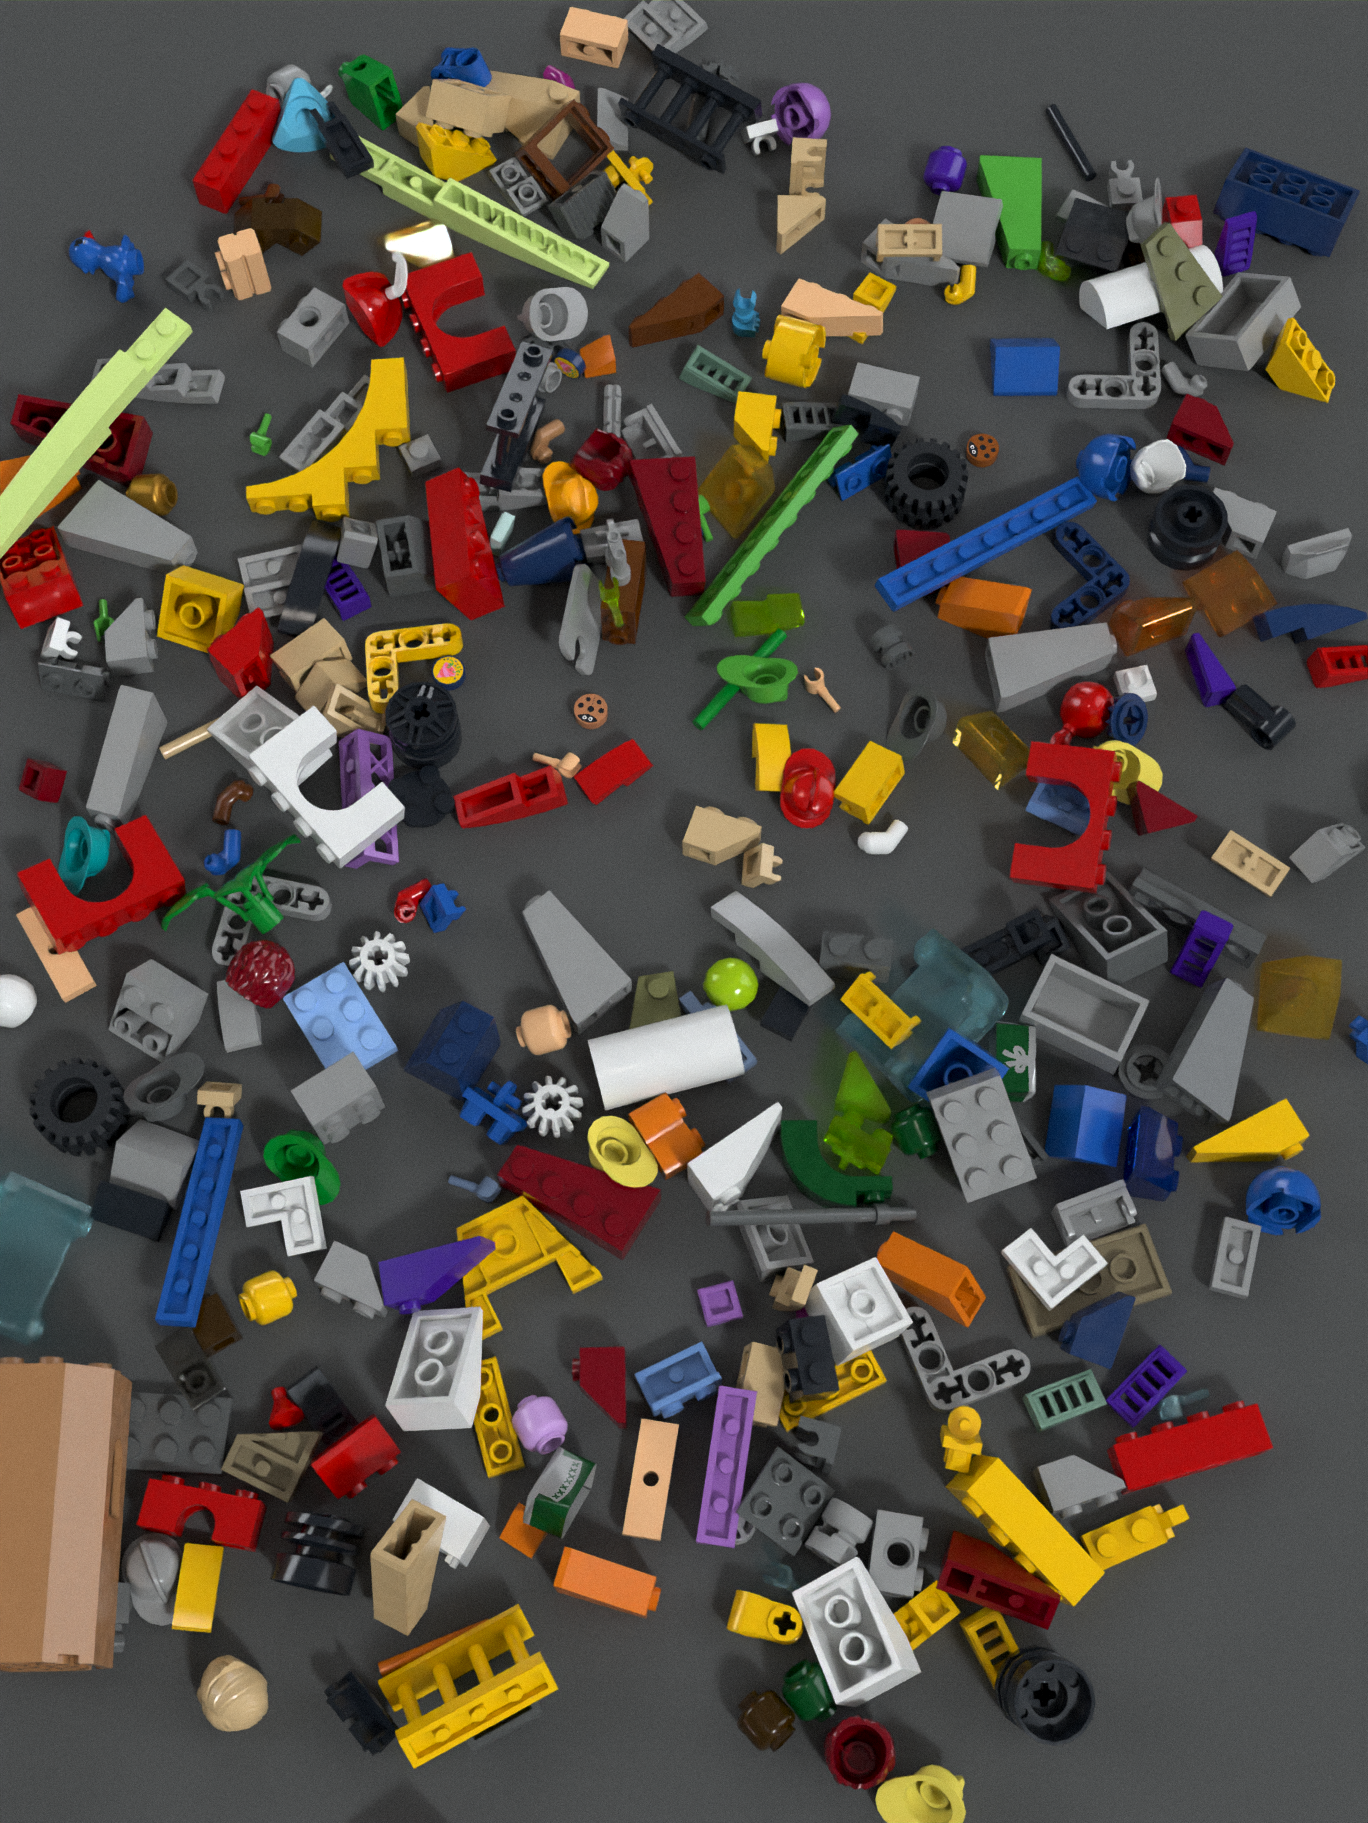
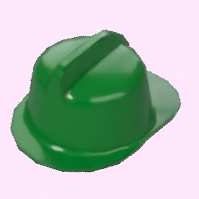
M291 1129L284 1135H278L270 1139L266 1144L263 1155L265 1163L282 1182L314 1176L319 1205L332 1202L339 1194L341 1184L339 1174L332 1163L325 1157L324 1144L318 1136L308 1131Z

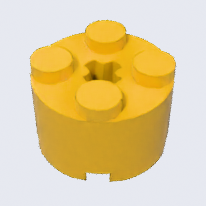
M778 315L774 325L772 340H767L763 348L762 358L767 359L765 378L800 388L810 387L821 365L822 358H818L819 347H825V327L789 316Z

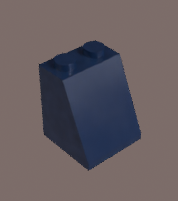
M460 1001L440 1009L404 1067V1072L465 1103L467 1099L462 1094L468 1086L473 1089L476 1087L501 1045L495 1018L465 1001Z

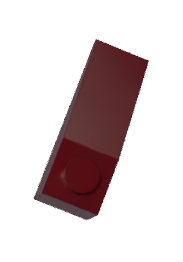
M953 1531L942 1559L936 1589L1048 1630L1060 1603L1061 1595L993 1545Z

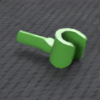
M264 414L257 433L252 432L250 435L251 451L262 456L268 454L272 445V440L266 437V432L272 418L270 414Z
M698 495L703 536L706 542H710L713 540V537L704 517V514L710 511V506L703 495Z
M105 599L99 600L100 616L94 621L97 641H101L100 637L105 635L104 632L114 622L108 615L107 601Z

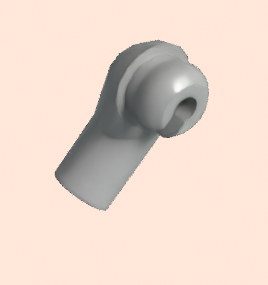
M1170 362L1161 369V372L1175 393L1198 397L1203 394V390L1207 387V380L1204 376L1194 375L1192 379L1186 378L1182 375L1175 362Z

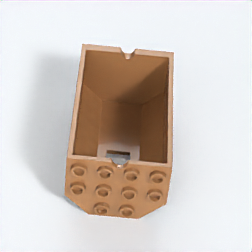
M51 1356L40 1357L39 1363H24L23 1358L17 1357L0 1358L1 1672L88 1671L92 1669V1666H96V1669H110L113 1667L132 1382L123 1376L121 1371L112 1369V1364L90 1363L88 1365L63 1363L64 1358Z

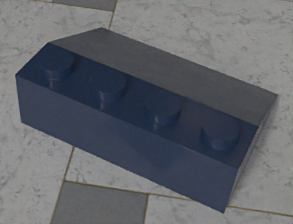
M1245 147L1224 182L1213 213L1219 215L1225 221L1227 218L1255 211L1257 214L1255 233H1267L1277 237L1278 241L1285 245L1295 244L1306 248L1307 252L1314 256L1330 257L1360 190Z

